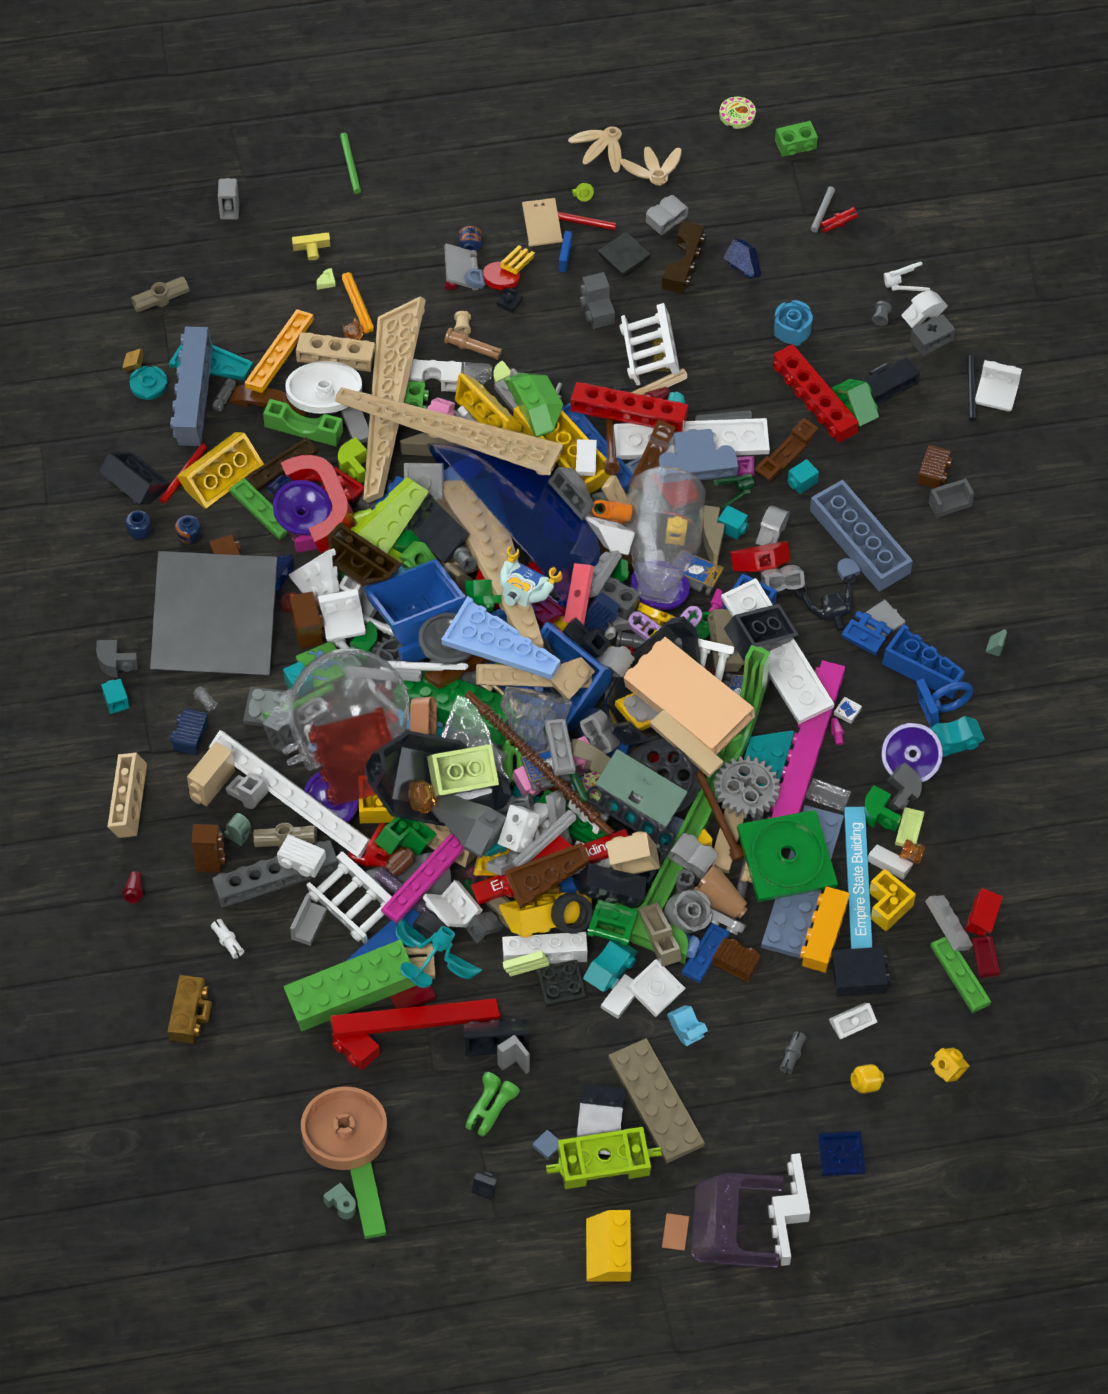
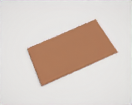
M667 1213L662 1248L685 1251L689 1216Z

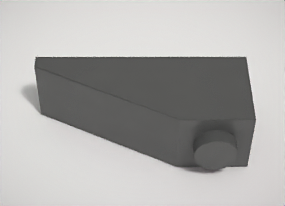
M558 467L548 483L578 517L584 520L594 506L585 482L573 468Z

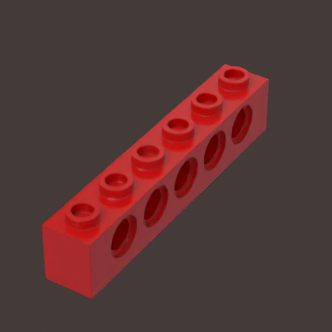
M793 344L774 354L772 364L774 370L783 376L785 383L794 389L796 396L804 401L807 409L815 414L818 422L826 427L832 438H835L840 443L858 433L859 421Z
M576 382L571 397L572 412L654 428L657 421L660 420L676 427L675 433L683 432L688 417V404L594 386L587 383Z

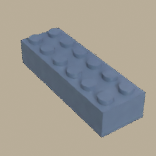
M185 326V332L181 334V345H183V348L179 351V362H181V365L177 367V378H179L178 384H175V395L177 397L176 400H173V412L175 414L174 417H171L170 425L171 429H173V437L177 439L178 445L200 446L202 443L213 345L208 327Z
M844 480L811 497V513L846 554L856 562L859 569L879 592L911 574L912 559Z

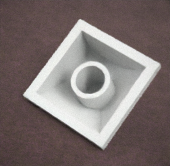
M586 516V521L603 546L610 550L609 552L618 550L620 554H629L635 532L621 523Z

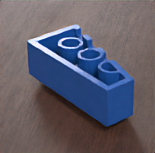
M905 624L902 625L885 649L882 665L914 681L924 678L927 687L934 691L950 683L963 682L965 674L964 670L946 656L942 657L939 655L936 648L925 644L919 635L912 634L909 631V627ZM958 690L949 692L945 696L953 699Z

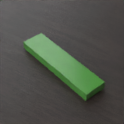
M245 478L230 488V493L275 537L281 540L290 533L282 528L275 519L273 505Z
M943 937L931 943V949L971 1012L974 1013L991 1005V1000L959 951L953 950L948 939Z
M371 1162L359 1168L350 1169L365 1239L386 1235Z

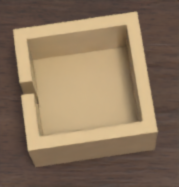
M635 832L632 836H619L613 838L612 841L606 842L610 865L615 870L638 874L660 868L657 846L647 832Z

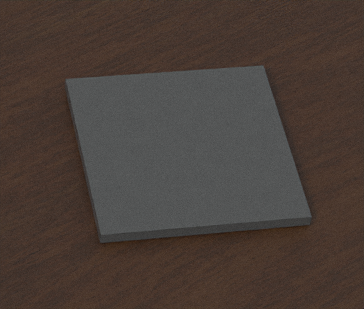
M158 551L150 669L270 676L277 557Z

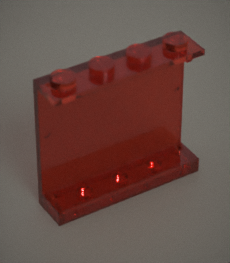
M383 707L374 708L373 712L322 726L315 727V724L311 725L308 737L310 743H314L316 749L314 751L316 763L320 762L322 769L319 771L321 780L326 782L328 790H325L327 800L331 801L333 806L376 795L367 782L365 765L374 751L392 741Z

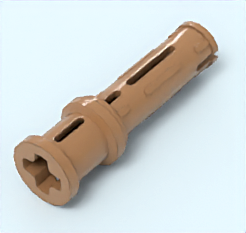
M453 328L448 329L444 339L445 344L450 343L459 346L461 350L467 348L499 360V355L502 352L501 348L469 338L467 333H458L453 331Z

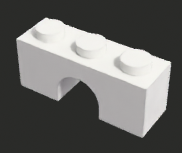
M413 359L408 381L425 382L427 379L435 378L441 382V391L456 392L458 375L462 373V362Z

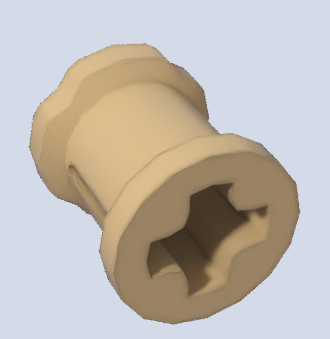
M467 311L456 312L454 315L456 320L454 331L461 334H470L471 327L469 326V321L471 320V314Z

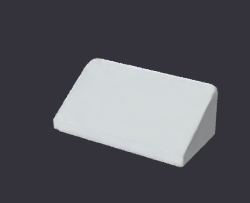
M876 845L868 855L869 863L883 870L886 869L892 875L904 880L913 865L912 862L879 845Z
M866 1002L829 1019L839 1039L877 1023L870 1003Z

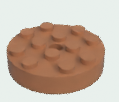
M337 1087L324 1091L307 1105L302 1115L301 1133L304 1147L316 1162L331 1169L350 1170L364 1166L379 1155L386 1143L388 1130L384 1108L373 1095L362 1089Z

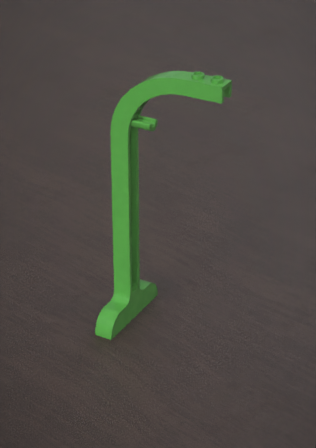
M751 645L745 657L743 684L740 697L754 707L755 717L718 753L717 756L724 761L720 768L724 767L725 762L730 764L731 758L738 762L739 756L743 757L763 701L769 672L771 652L762 647ZM719 769L710 777H706L713 794L716 789L713 788L715 776L718 774ZM702 788L696 796L671 849L683 833L694 835L698 839L702 830H707L714 813ZM671 849L642 905L630 909L638 911L639 908L658 903L662 912L664 911L667 901L677 890L676 877L678 872L684 869L687 870L674 863L668 857ZM616 902V903H612V904H616V905H619V906L626 907L625 905H622V904L617 903V902ZM638 912L630 942L654 951ZM598 923L597 928L624 935L625 930ZM669 924L672 928L673 937L680 948L682 961L679 962L685 964L688 951L687 936L682 930Z

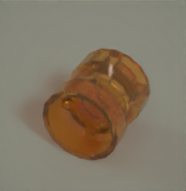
M906 838L899 858L904 860L910 859L912 863L919 865L926 846L922 844L916 845L912 840Z

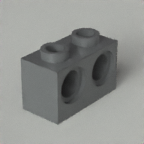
M609 576L600 591L620 605L617 610L619 612L618 616L627 621L639 606L640 593L636 589L622 584L618 579Z

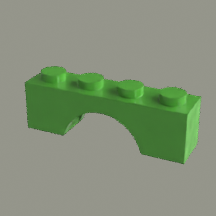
M273 399L269 400L263 413L264 426L303 438L307 437L310 440L337 447L343 433L342 418L323 414L320 418H307L293 411L287 403Z

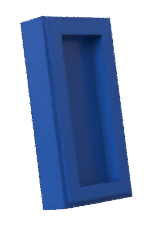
M565 231L559 258V272L567 271L572 247V232Z

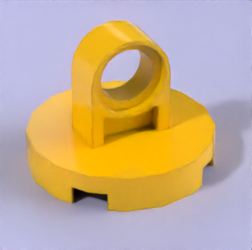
M641 602L637 608L638 611L645 613L648 618L661 627L664 622L671 618H676L671 614L649 607ZM646 624L645 627L643 626V632L645 631V628L648 626V624Z

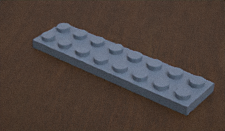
M805 805L803 812L816 810L829 856L832 859L844 816ZM792 850L790 851L788 860H791L795 857V853ZM822 890L775 899L761 948L800 958L803 945L805 946L807 941L805 939L808 928H811L813 912L817 908L818 897Z

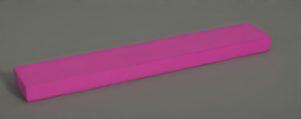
M450 834L381 908V913L398 924L465 851L459 839L455 835Z

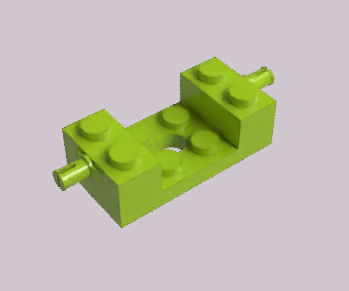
M643 1127L558 1140V1164L546 1165L547 1174L560 1172L565 1189L586 1186L587 1180L628 1174V1178L632 1179L650 1176L651 1165L649 1157L662 1156L661 1147L647 1148ZM605 1150L611 1156L607 1160H602L598 1156L599 1152Z

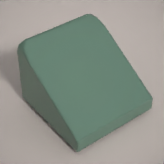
M1002 630L990 637L986 648L987 653L996 656L1001 655L1007 630Z

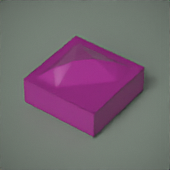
M754 456L736 457L738 463L737 476L749 473L755 476Z

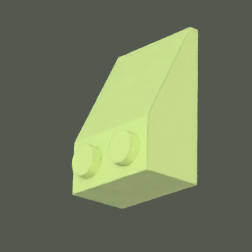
M491 744L427 756L434 797L499 785Z

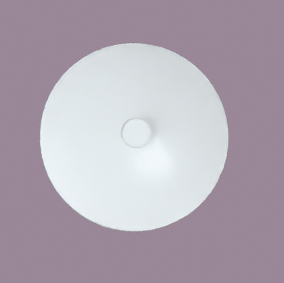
M332 361L313 362L299 367L289 375L286 381V395L291 404L303 411L332 413L349 407L335 402L339 389L343 387L362 392V380L355 369L343 363Z

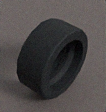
M565 893L554 901L551 908V918L556 928L570 934H578L589 926L593 910L587 898L575 893ZM570 902H578L580 907L578 919L572 925L565 924L563 917L566 906Z
M422 911L412 923L414 929L422 934L426 940L434 932L437 933L441 926L448 927L439 918L427 911Z

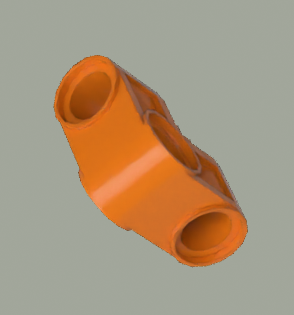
M596 500L593 502L594 506L589 512L592 517L625 524L631 519L633 506L621 502ZM596 504L602 505V514L595 512L594 507Z

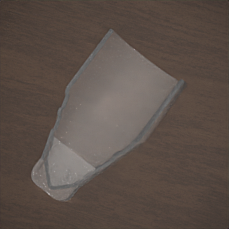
M657 467L645 470L635 476L629 486L627 504L633 506L630 521L624 524V526L635 532L629 553H631L633 559L632 565L637 578V591L640 593V597L645 600L665 604L675 601L678 586L693 562L695 555L698 553L702 541L706 490L701 481L694 475L678 468Z

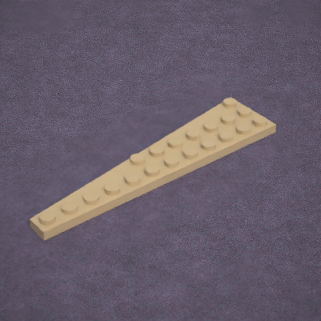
M420 296L378 317L372 395L404 403L422 315L425 312L426 300ZM370 414L363 497V500L367 503L377 500L384 495L399 426L396 422Z
M343 387L339 389L335 398V402L344 406H349L428 433L432 438H442L451 443H457L535 470L539 475L551 474L563 449V444Z
M492 480L444 481V502L449 505L470 533L465 542L476 559L485 580L491 579L493 595H501L502 603H499L501 610L505 611L509 625L518 630L519 634L524 638L528 637L531 639L534 645L543 648V640L532 604L527 607L518 603L509 606L505 603L504 596L502 595L503 588L500 585V573L504 562L508 560L507 549L512 546L511 555H515L516 551L498 492Z

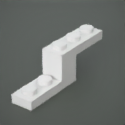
M800 1153L791 1154V1160L787 1163L788 1175L793 1177V1182L790 1183L792 1195L772 1197V1203L768 1205L769 1217L774 1219V1225L771 1226L772 1236L777 1238L778 1244L775 1245L776 1258H780L781 1266L790 1265L791 1260L786 1224L809 1222L810 1217Z

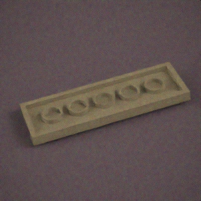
M647 1038L609 1054L608 1059L656 1146L661 1147L662 1157L666 1163L704 1147L705 1142Z

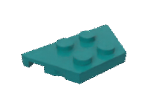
M794 731L751 737L744 760H746L747 756H750V761H754L758 757L757 763L760 764L762 761H765L764 767L771 765V772H776V778L781 780L782 771L794 737ZM740 773L742 776H747L746 773ZM762 783L757 784L758 786H765Z

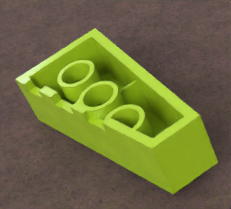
M406 477L389 493L388 497L382 502L380 501L375 506L376 508L368 515H365L361 522L352 527L351 530L385 553H388L429 491L409 477Z

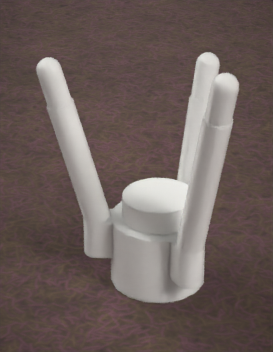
M922 262L884 273L886 288L891 287L892 291H929L930 288L898 286L901 283L900 275L914 271V268L921 266Z

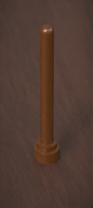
M606 419L607 460L604 462V471L608 475H615L619 472V462L615 459L614 422L611 419Z
M697 771L695 776L729 844V856L732 862L739 861L745 857L743 849L737 844L703 772Z

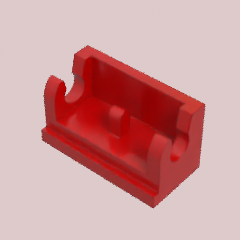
M380 823L367 844L365 855L366 862L385 867L387 860L396 852L394 851L389 855L375 843L386 826L385 823Z
M982 888L975 897L965 931L985 937L986 932L991 933L1003 896Z

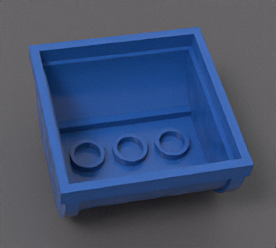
M437 559L393 575L389 580L364 587L365 594L371 605L379 611L390 626L396 639L404 646L419 640L420 628L427 619L441 613H458L466 600V596Z
M546 622L540 631L542 640H548L555 656L560 660V664L582 657L595 671L592 674L590 686L588 688H580L570 700L563 698L554 702L547 687H543V720L565 719L567 730L570 732L579 726L578 724L581 721V717L584 716V712L588 711L590 707L594 708L610 685L612 672L560 631L556 625Z

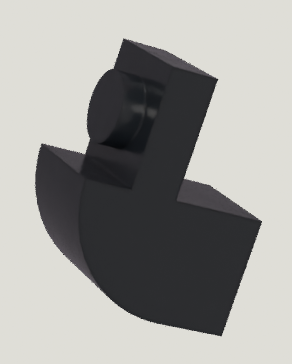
M576 617L562 631L594 658L599 657L611 643L598 629L589 631Z

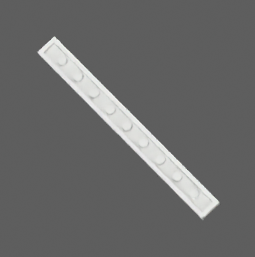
M219 730L210 744V748L215 742H218L232 750L235 767L246 775L251 773L264 780L270 793L355 856L362 857L370 841L369 838L224 731Z

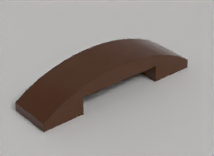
M245 385L236 386L230 399V404L247 408L249 404L266 408L269 400L273 399L287 403L293 411L301 416H304L306 411L291 404L285 392L267 387L263 393L245 388Z
M803 418L791 430V435L770 457L766 456L756 466L754 471L768 481L776 478L798 458L814 438L819 428Z
M660 420L657 421L644 453L628 484L629 487L646 494L659 467V458L665 453L676 427Z

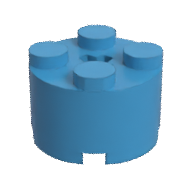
M792 300L791 303L785 304L784 302L780 304L775 312V337L794 346H799L807 340L811 334L813 320L809 306L797 300Z

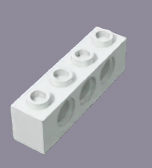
M586 932L578 934H543L530 937H502L503 961L543 951L549 959V964L572 960L587 962Z

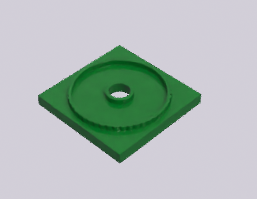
M816 810L737 825L736 828L758 902L825 890L826 886L830 888L837 887V879ZM789 848L795 853V857L787 860L782 857L781 850Z

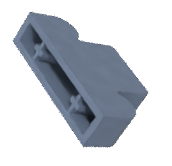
M690 429L685 432L675 433L673 441L675 454L665 452L659 458L658 472L661 485L737 476L738 472L735 450L729 445L720 446L716 450L711 429Z

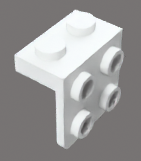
M985 360L975 397L976 404L1011 411L1022 369Z
M456 880L453 881L442 895L425 894L423 896L426 906L447 926L467 928L474 915H478L483 911L464 886Z

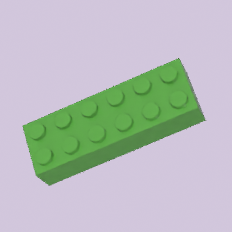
M401 939L285 985L284 989L301 1032L330 1021L333 1015L347 1014L417 986L400 971L402 963H411Z

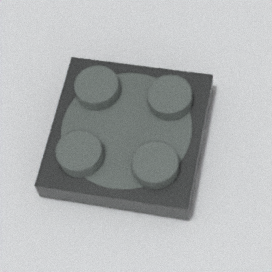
M250 686L243 723L263 726L262 724L265 721L263 713L289 702L290 691Z

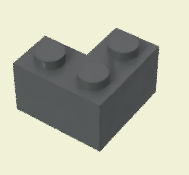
M605 273L582 277L580 304L582 308L586 309L587 322H591L593 329L615 324V311L609 298L610 286Z

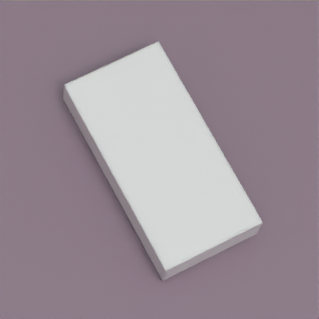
M577 439L576 473L578 475L595 476L597 440Z
M625 974L601 1004V1008L618 1019L635 998L626 988L633 979Z

